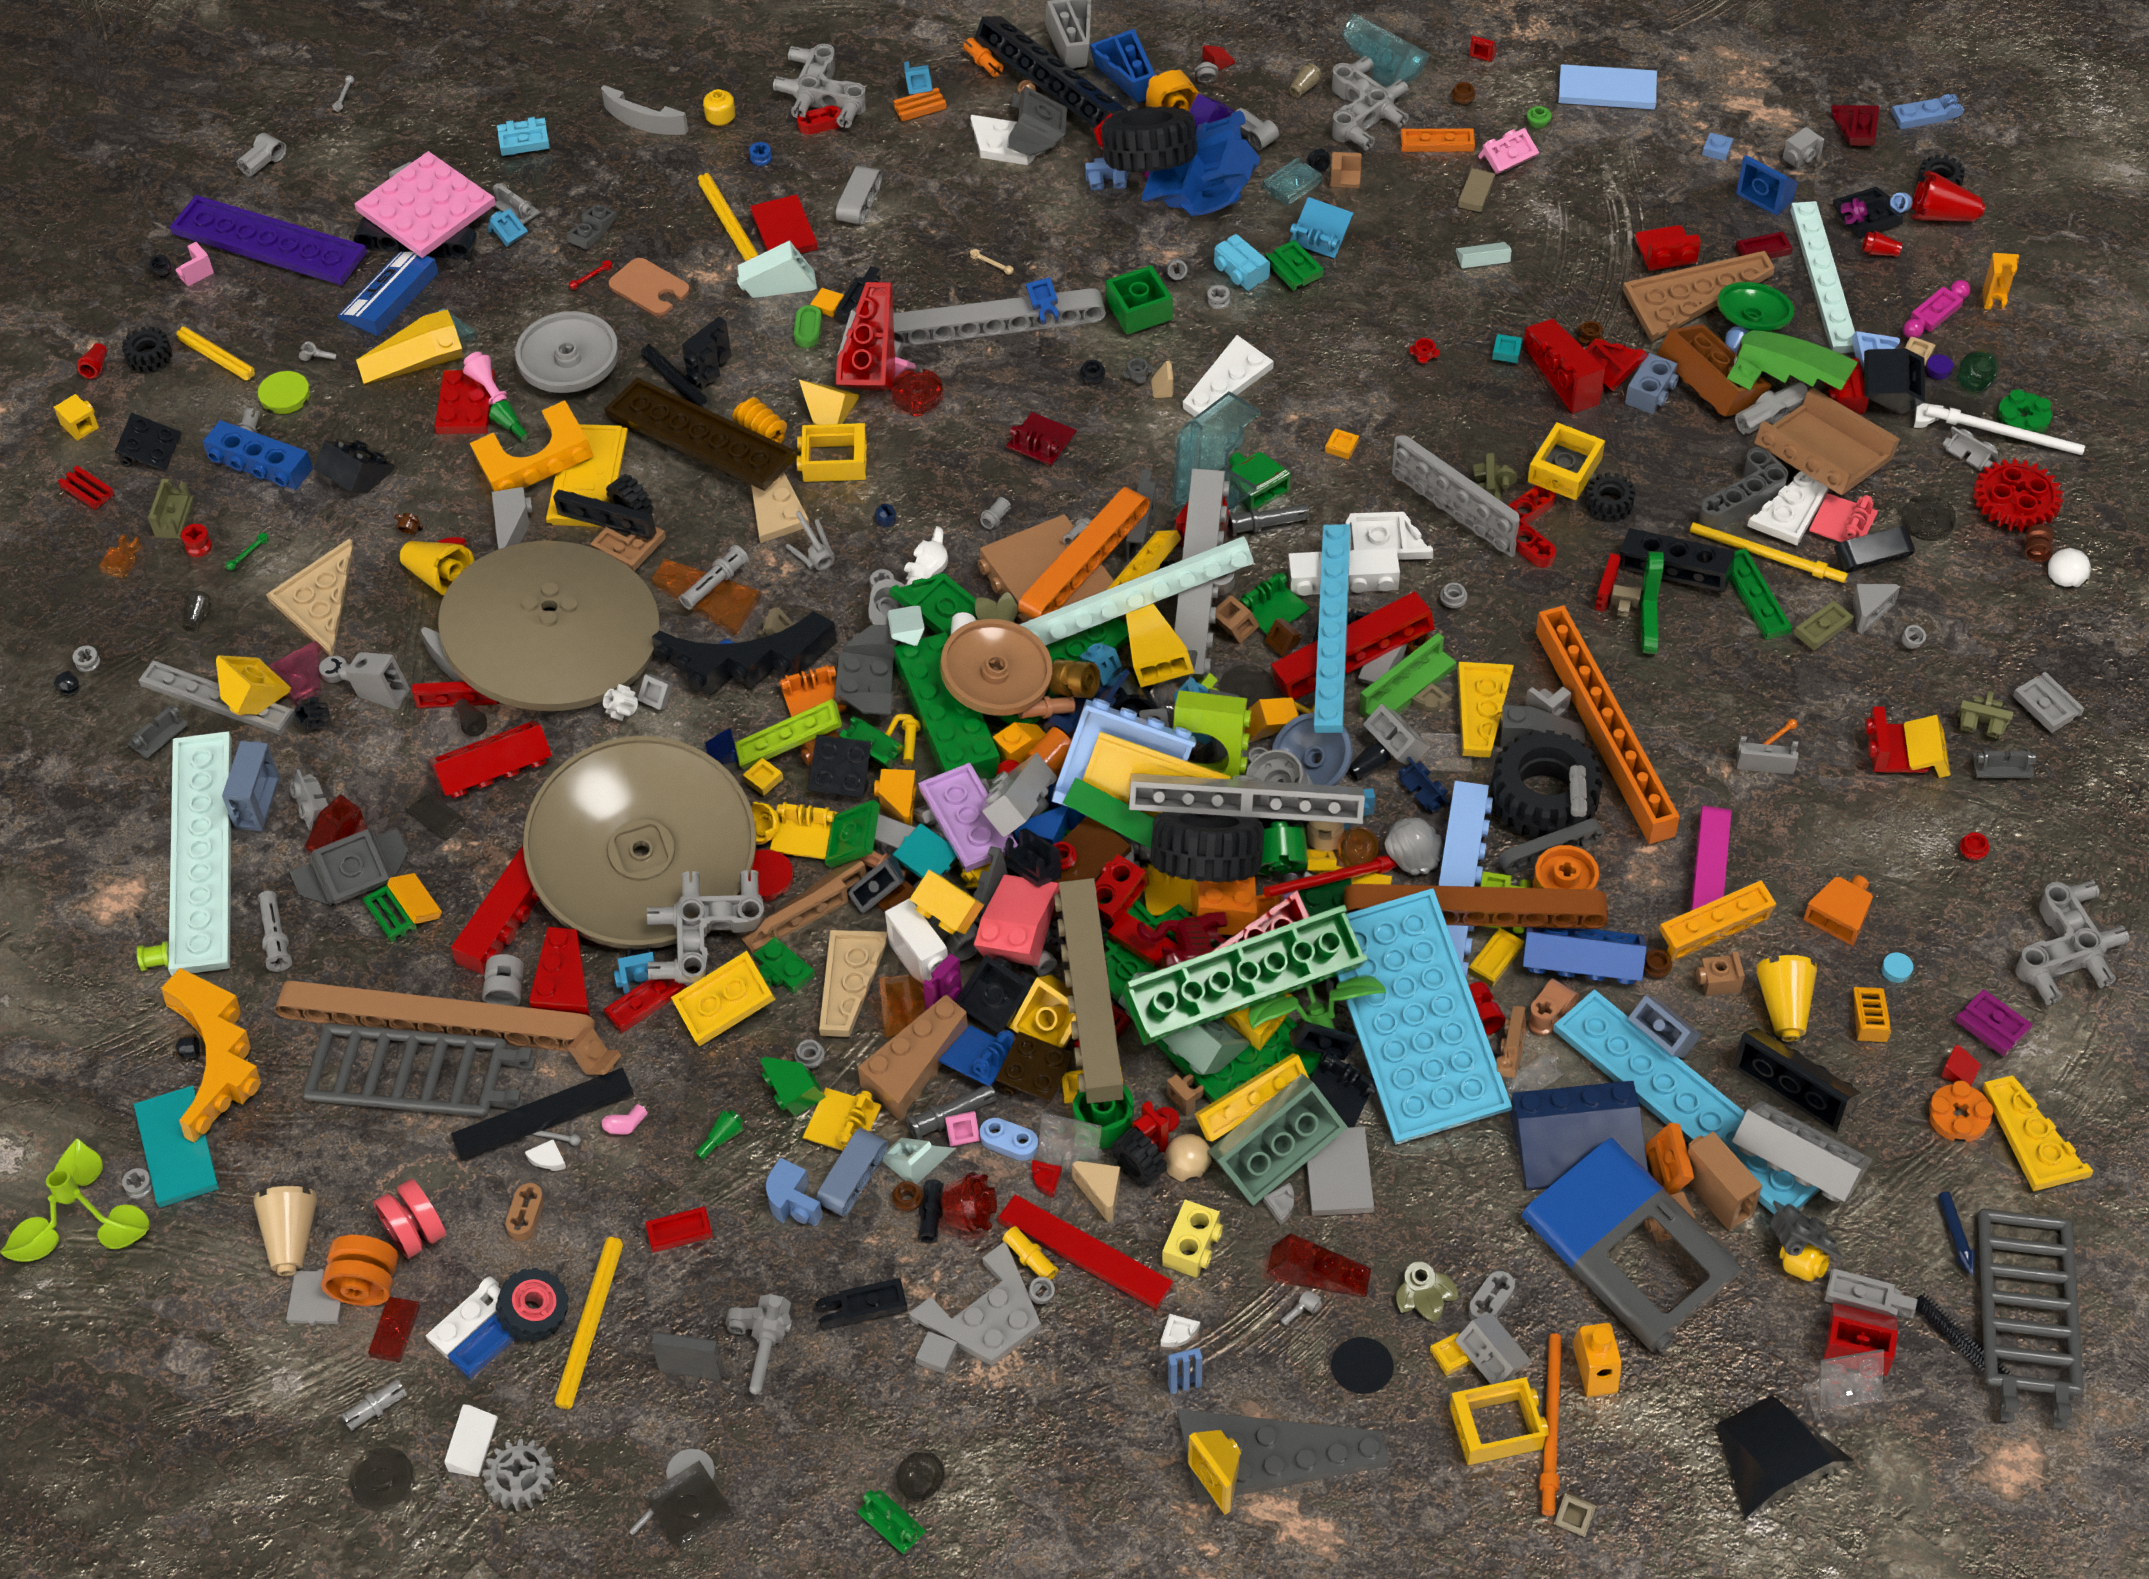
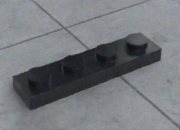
M559 489L553 496L558 515L651 540L657 533L652 514L645 511L627 508L619 504L616 505L597 498H590Z

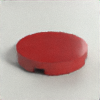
M771 849L756 851L752 870H756L759 873V895L763 898V902H770L777 899L776 896L782 893L784 895L789 891L793 883V867L789 859L781 852Z

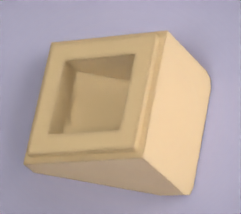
M1166 361L1152 378L1154 398H1169L1173 395V372L1170 361Z

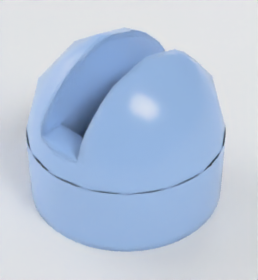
M1904 192L1894 194L1890 201V206L1899 213L1907 212L1913 205L1912 197Z

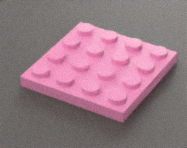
M428 151L357 201L355 208L361 215L423 258L496 205L495 197Z

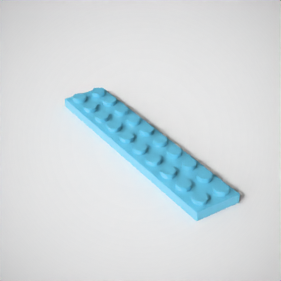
M1595 989L1554 1024L1553 1031L1614 1082L1634 1081L1638 1102L1666 1125L1668 1123L1680 1124L1684 1140L1689 1144L1696 1137H1705L1714 1131L1762 1184L1758 1201L1774 1215L1777 1212L1772 1203L1774 1200L1784 1206L1791 1204L1800 1209L1821 1190L1814 1185L1807 1187L1794 1180L1795 1175L1785 1170L1779 1172L1766 1165L1767 1160L1757 1155L1751 1157L1739 1151L1738 1145L1733 1143L1732 1140L1746 1113L1682 1060L1672 1056L1632 1023L1627 1015Z

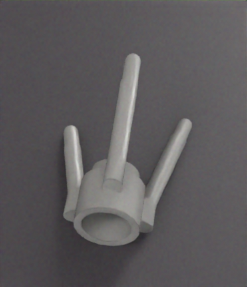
M798 511L796 515L813 544L808 549V557L790 544H786V548L805 562L810 570L813 568L819 571L825 570L834 563L835 555L829 546L820 521L816 519L814 522L822 544L817 540L802 513Z

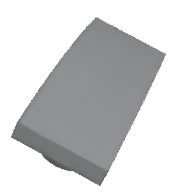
M1408 643L1363 665L1358 677L1359 680L1368 684L1374 683L1401 662Z

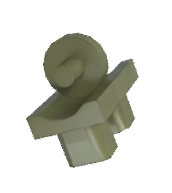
M1494 453L1486 454V462L1473 465L1476 481L1487 480V482L1478 483L1477 485L1500 501L1501 486L1502 489L1507 490L1517 481L1515 470L1509 468L1508 465H1502L1500 468V466L1495 464Z
M1988 690L1986 698L1975 695L1973 702L1962 700L1957 717H1960L1961 731L1975 733L1977 723L1982 722L1988 724L1986 736L2001 739L2005 729L2010 725L2013 712L2001 709L2003 702L1993 700L1994 691Z

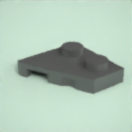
M991 846L989 848L988 855L991 857L992 862L988 872H981L978 887L973 898L984 904L978 914L980 919L1002 877L1009 875L1002 849Z

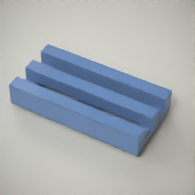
M1200 1348L1168 1356V1386L1171 1394L1177 1393L1178 1386H1182L1183 1391L1189 1390L1190 1383H1194L1195 1388L1202 1387L1203 1358ZM1192 1357H1193V1361H1192V1374H1190V1360H1189V1358H1192ZM1182 1360V1377L1177 1378V1361Z

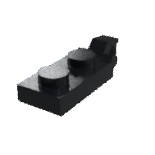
M870 266L863 278L855 277L835 310V319L848 322L851 310L858 305L865 283L880 281L879 268Z

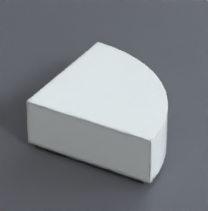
M1923 403L1916 407L1914 428L1927 427L1928 424L1940 419L1926 415L1928 405L1933 404ZM1933 405V406H1937V407H1940V408H1943V407H1944V406H1940V405Z
M550 1140L525 1152L529 1162L536 1167L550 1169L551 1171L566 1168L554 1140Z
M1169 1314L1161 1339V1346L1178 1347L1186 1344L1199 1331L1200 1322Z

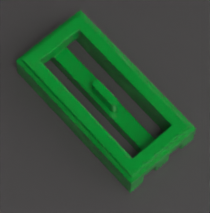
M387 885L363 898L365 906L391 943L396 941V936L400 935L403 937L407 935V930L414 931L417 929L416 924L412 922ZM383 895H387L405 923L400 924L382 898ZM376 900L395 927L391 930L372 901Z

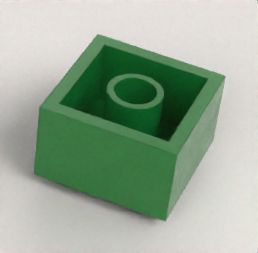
M1152 265L1106 280V303L1126 335L1173 320V297Z

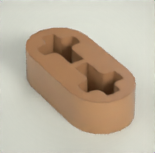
M526 1183L521 1185L515 1192L506 1218L509 1236L515 1241H526L536 1231L544 1206V1197L538 1185ZM534 1195L535 1199H531L528 1207H526L524 1199ZM524 1217L526 1226H522L520 1230H516L515 1225H520L522 1218Z

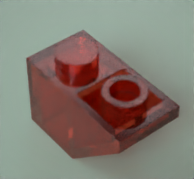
M340 794L320 811L305 844V849L311 854L313 850L366 830L367 827L361 809Z

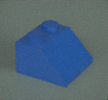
M1745 155L1742 160L1736 194L1778 216L1794 200L1798 182Z

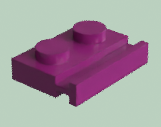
M949 954L931 973L932 979L923 982L926 1010L944 995H948L955 1002L962 991L960 961L954 955Z
M1984 989L1957 1015L1955 1022L2003 1057L2028 1034L2033 1025Z

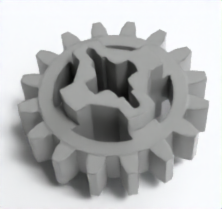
M519 1439L517 1446L513 1447L507 1441L505 1442L506 1450L502 1452L496 1448L494 1449L496 1459L487 1458L486 1460L489 1468L483 1471V1476L486 1480L484 1483L487 1493L491 1492L490 1496L494 1503L501 1500L504 1509H507L511 1503L514 1504L516 1511H520L522 1503H526L529 1508H532L533 1499L537 1498L543 1501L545 1498L542 1491H551L553 1488L549 1481L556 1478L552 1468L554 1466L551 1456L547 1457L548 1453L544 1446L538 1449L534 1440L528 1446H525L523 1439ZM528 1458H531L536 1462H529ZM499 1484H502L503 1487H509L511 1492L505 1490Z

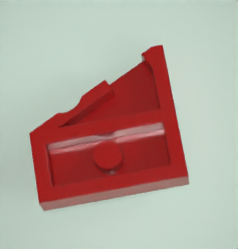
M1596 338L1585 349L1605 368L1603 383L1612 391L1649 356L1642 349L1635 350L1627 348L1622 344H1610L1605 340Z

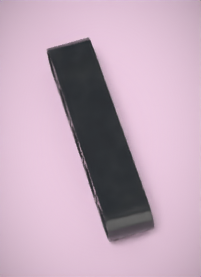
M366 217L360 220L353 241L365 245L366 250L393 253L413 252ZM464 227L426 256L467 259L471 255L477 239L476 232L469 227Z

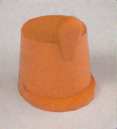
M1052 727L1026 754V758L1028 759L1037 752L1053 773L1059 777L1072 740L1060 729Z

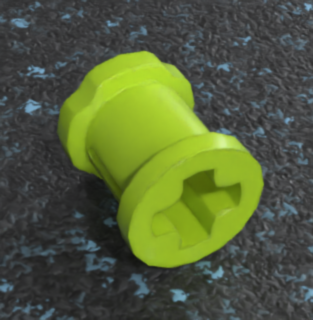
M168 941L162 942V945L152 947L137 946V961L141 971H147L148 967L160 965L168 967Z

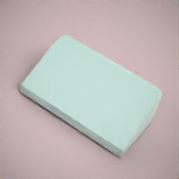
M1505 242L1456 248L1461 269L1507 263L1511 260L1512 250Z
M910 606L889 610L887 615L891 638L917 646L924 631L921 607Z

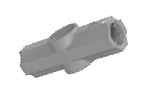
M1795 382L1776 393L1772 391L1763 393L1754 405L1736 414L1734 421L1737 424L1738 430L1742 434H1750L1760 428L1762 421L1771 422L1772 424L1776 423L1788 415L1789 412L1803 405L1808 391L1807 386L1802 382Z

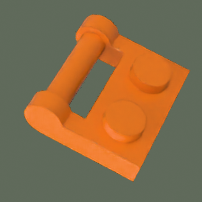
M1668 1123L1645 1144V1152L1653 1178L1672 1195L1678 1193L1693 1180L1694 1174L1680 1124Z

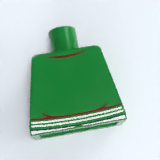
M1240 452L1231 456L1229 464L1232 466L1230 469V485L1248 512L1253 508L1259 509L1290 491L1291 473L1262 452H1257L1248 458H1245Z

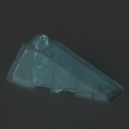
M1355 13L1350 17L1342 33L1343 37L1351 48L1358 53L1360 58L1368 56L1373 61L1374 67L1370 70L1372 77L1387 87L1398 79L1407 83L1418 77L1430 56L1426 51Z

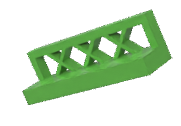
M1437 633L1360 693L1359 714L1368 719L1381 703L1399 714L1412 704V698L1431 683L1436 685L1456 669L1457 662L1443 652L1444 637Z

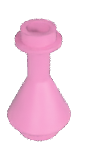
M475 352L466 357L463 362L465 365L463 373L484 385L491 396L488 401L489 404L493 405L497 401L508 400L507 392H500L492 379L490 356L482 355L481 352Z

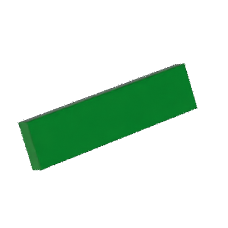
M1747 549L1735 551L1734 570L1730 579L1765 640L1791 634L1792 626Z
M1075 777L1062 802L1063 804L1151 849L1152 827L1155 818L1140 810H1129L1128 804Z

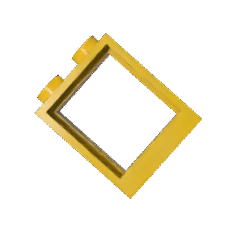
M1556 422L1530 463L1528 482L1577 500L1602 460L1605 440ZM1556 444L1588 456L1578 473L1545 461Z
M865 423L802 425V436H797L798 452H801V456H797V471H802L803 482L866 480L867 438ZM854 446V460L811 461L812 447Z
M1527 1377L1451 1393L1449 1408L1467 1465L1543 1449L1545 1437L1549 1435L1546 1419L1539 1416L1537 1407H1539L1538 1395L1535 1388H1530ZM1518 1400L1529 1434L1481 1445L1470 1410Z

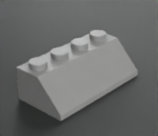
M1759 1101L1747 1110L1732 1140L1733 1143L1738 1145V1150L1751 1157L1757 1155L1767 1160L1766 1165L1779 1172L1785 1170L1795 1175L1794 1180L1807 1187L1814 1185L1823 1190L1822 1194L1835 1202L1840 1200L1845 1202L1851 1197L1872 1161V1158L1763 1101Z

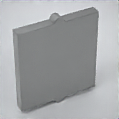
M323 1269L318 1271H297L294 1275L286 1317L287 1323H309L310 1326H315L316 1324H339L342 1302L331 1298L323 1292L321 1287Z

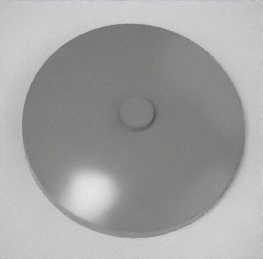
M576 311L559 312L537 320L521 334L515 348L517 366L523 378L541 390L555 393L576 392L594 386L609 375L615 367L619 355L617 338L611 326L595 315Z

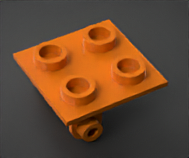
M827 664L825 667L815 669V672L809 669V674L801 671V676L799 673L790 676L785 675V678L779 681L791 717L828 700H834L836 684L834 666L829 667ZM837 704L839 712L847 711L845 705Z

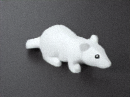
M936 526L932 541L927 542L923 540L915 549L913 554L917 557L915 563L908 562L905 565L904 571L909 572L906 577L908 582L905 586L912 584L913 580L928 579L932 575L940 574L947 567L948 554L943 546V529Z

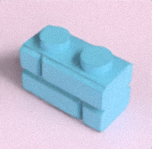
M1235 234L1228 238L1227 241L1224 240L1216 245L1214 249V264L1219 271H1225L1231 277L1234 284H1240L1249 291L1257 286L1258 283L1260 284L1269 278L1270 261L1239 235Z

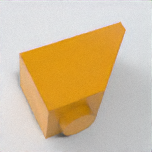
M1012 723L993 736L994 744L1000 755V763L1005 760H1016L1020 765L1027 760L1026 754L1046 733L1037 724Z
M881 769L880 780H875L874 796L879 797L880 809L891 819L912 826L917 789L915 770Z

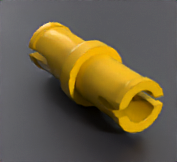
M1017 1226L1010 1228L1005 1233L1002 1240L1020 1257L1019 1261L1024 1266L1028 1265L1039 1277H1045L1049 1280H1052L1057 1275L1059 1269L1041 1252L1042 1248L1037 1243L1033 1244Z

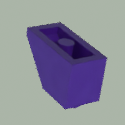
M1198 93L1189 112L1195 118V130H1197L1199 124L1204 122L1212 123L1229 117L1235 110L1220 101Z

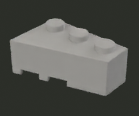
M1092 0L1047 1L1045 26L1060 60L1070 68L1087 66Z

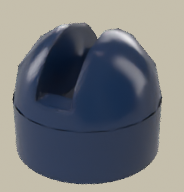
M884 503L876 508L875 520L879 526L889 527L896 522V511L892 505Z

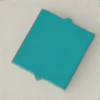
M921 823L909 836L904 837L903 843L892 855H895L900 864L922 879L928 870L941 876L944 872H949L950 865L957 858L950 843Z

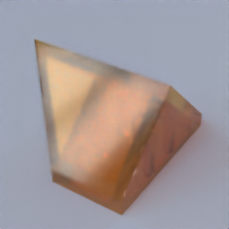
M910 975L879 978L885 1037L896 1036L926 1011L923 983Z

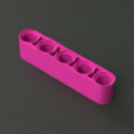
M1702 805L1690 911L1724 897L1731 809Z

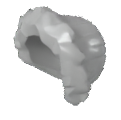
M1409 817L1397 821L1390 827L1384 844L1386 852L1402 870L1417 876L1420 873L1429 874L1431 870L1439 866L1438 862L1443 857L1444 843H1442L1441 836L1435 834V829L1425 820Z

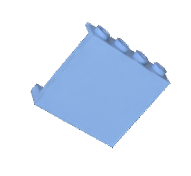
M1094 698L1093 701L1086 699L1052 794V802L1067 806L1062 802L1075 777L1082 780L1100 731L1188 761L1192 747H1195V737L1191 736L1192 732L1185 728L1175 727L1174 730L1165 727V723L1159 719L1148 717V720L1137 717V713L1130 709L1121 708L1119 711L1110 708V704L1104 700Z

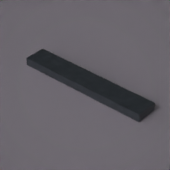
M620 1068L455 1131L451 1135L460 1159L464 1161L630 1097L634 1093L624 1069Z

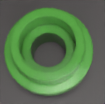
M1536 106L1527 112V120L1534 128H1544L1551 120V112L1545 107Z

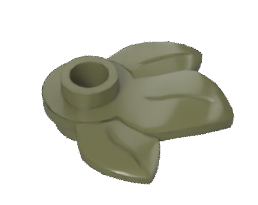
M1008 592L1001 596L998 603L982 597H978L975 602L977 620L1000 619L1014 622L1018 614L1017 604Z
M1421 1261L1413 1262L1406 1268L1404 1283L1396 1293V1302L1401 1313L1416 1308L1424 1318L1433 1323H1436L1440 1318L1444 1301H1455L1459 1298L1457 1287L1452 1279L1445 1274L1435 1273L1429 1264ZM1422 1272L1425 1275V1281H1418L1415 1273Z

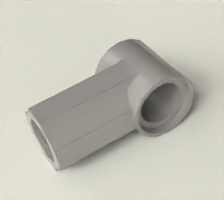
M1239 108L1236 110L1242 111L1245 115V124L1240 126V132L1247 137L1253 149L1260 151L1279 138L1278 128L1272 121L1266 120L1262 122L1246 109Z
M261 133L256 137L253 148L236 161L238 168L246 176L251 177L271 160L274 162L282 160L287 148L282 141L267 133Z

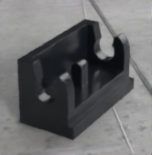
M1027 828L1019 831V844L1017 847H1013L1014 841L1012 838H1007L1005 843L1006 859L1004 860L1008 868L1037 887L1061 878L1060 849Z

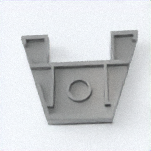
M1005 1242L982 1258L984 1266L1000 1283L954 1318H950L932 1297H929L909 1312V1319L917 1325L922 1324L931 1329L932 1333L956 1341L958 1348L990 1366H994L1041 1330V1322Z

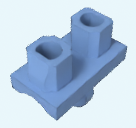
M1104 153L1103 157L1094 158L1093 163H1085L1086 181H1089L1092 191L1103 189L1104 180L1113 179L1114 188H1126L1130 172L1117 171L1110 168L1104 161Z

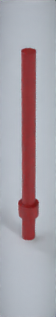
M1383 855L1375 857L1371 862L1265 886L1263 894L1266 898L1370 873L1383 874L1390 872L1391 868L1399 867V865L1391 857Z

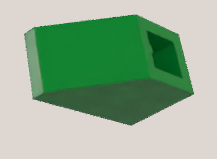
M770 1057L760 1059L765 1069L762 1072V1076L771 1088L774 1086L777 1091L774 1098L783 1111L788 1109L796 1117L826 1097L814 1074L803 1063Z

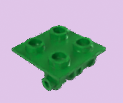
M1283 573L1273 574L1271 579L1262 581L1260 586L1256 585L1254 590L1248 594L1244 593L1241 599L1238 600L1252 612L1260 625L1259 628L1266 635H1268L1275 619L1283 618L1290 624L1310 610L1309 606L1285 586L1287 577Z

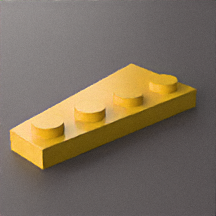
M1473 662L1458 663L1462 756L1490 758L1501 717L1502 705H1504L1514 665Z

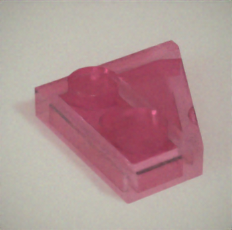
M316 641L269 665L270 669L291 687L288 695L296 706L300 705L299 700L321 694V682L319 679L321 675L319 671L320 649Z

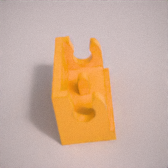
M1992 254L1982 289L1984 309L1991 310L1993 299L2001 301V308L2006 307L2008 301L2007 294H2009L2013 277L2017 271L2019 254Z

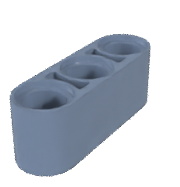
M862 1127L858 1128L817 1193L816 1200L820 1202L821 1206L845 1217L883 1159L888 1148V1141Z

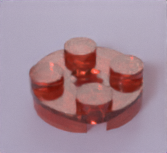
M910 369L895 377L892 383V400L899 409L909 412L914 417H919L924 412L934 409L943 400L941 379L930 370L922 369L923 372H914V369ZM912 390H922V392L914 393Z

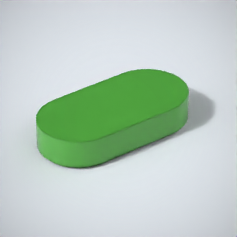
M806 305L798 309L796 313L794 340L802 348L813 347L820 340L822 315L818 307Z

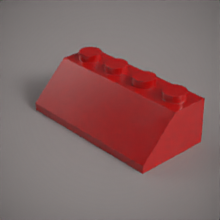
M532 720L428 759L443 794L445 796L451 795L452 798L466 794L468 792L466 788L477 785L478 788H482L494 783L493 778L504 774L505 778L517 775L521 772L520 768L530 765L531 768L541 766L547 763L546 758L551 757L552 753L541 724Z

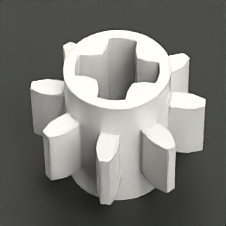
M618 684L616 690L609 689L603 698V706L606 708L605 712L610 714L611 718L623 721L624 715H633L638 706V700L634 696L635 692L631 691L630 687Z

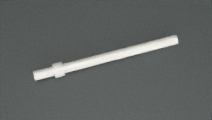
M1928 405L1926 415L1944 419L1949 424L1957 425V423L2081 456L2085 449V445L1963 414L1961 410L1951 407L1948 410Z

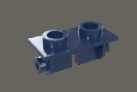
M1408 757L1407 759L1411 765L1408 768L1406 766L1402 767L1398 771L1400 782L1412 794L1418 788H1422L1414 796L1424 806L1426 811L1437 812L1441 807L1440 803L1442 801L1450 806L1451 804L1445 797L1448 793L1445 787L1438 780L1433 783L1428 778L1431 772L1421 761L1416 764Z

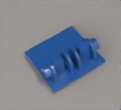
M969 1025L939 1058L938 1062L990 1087L995 1082L1014 1042V1034L1009 1030L999 1032L996 1038Z

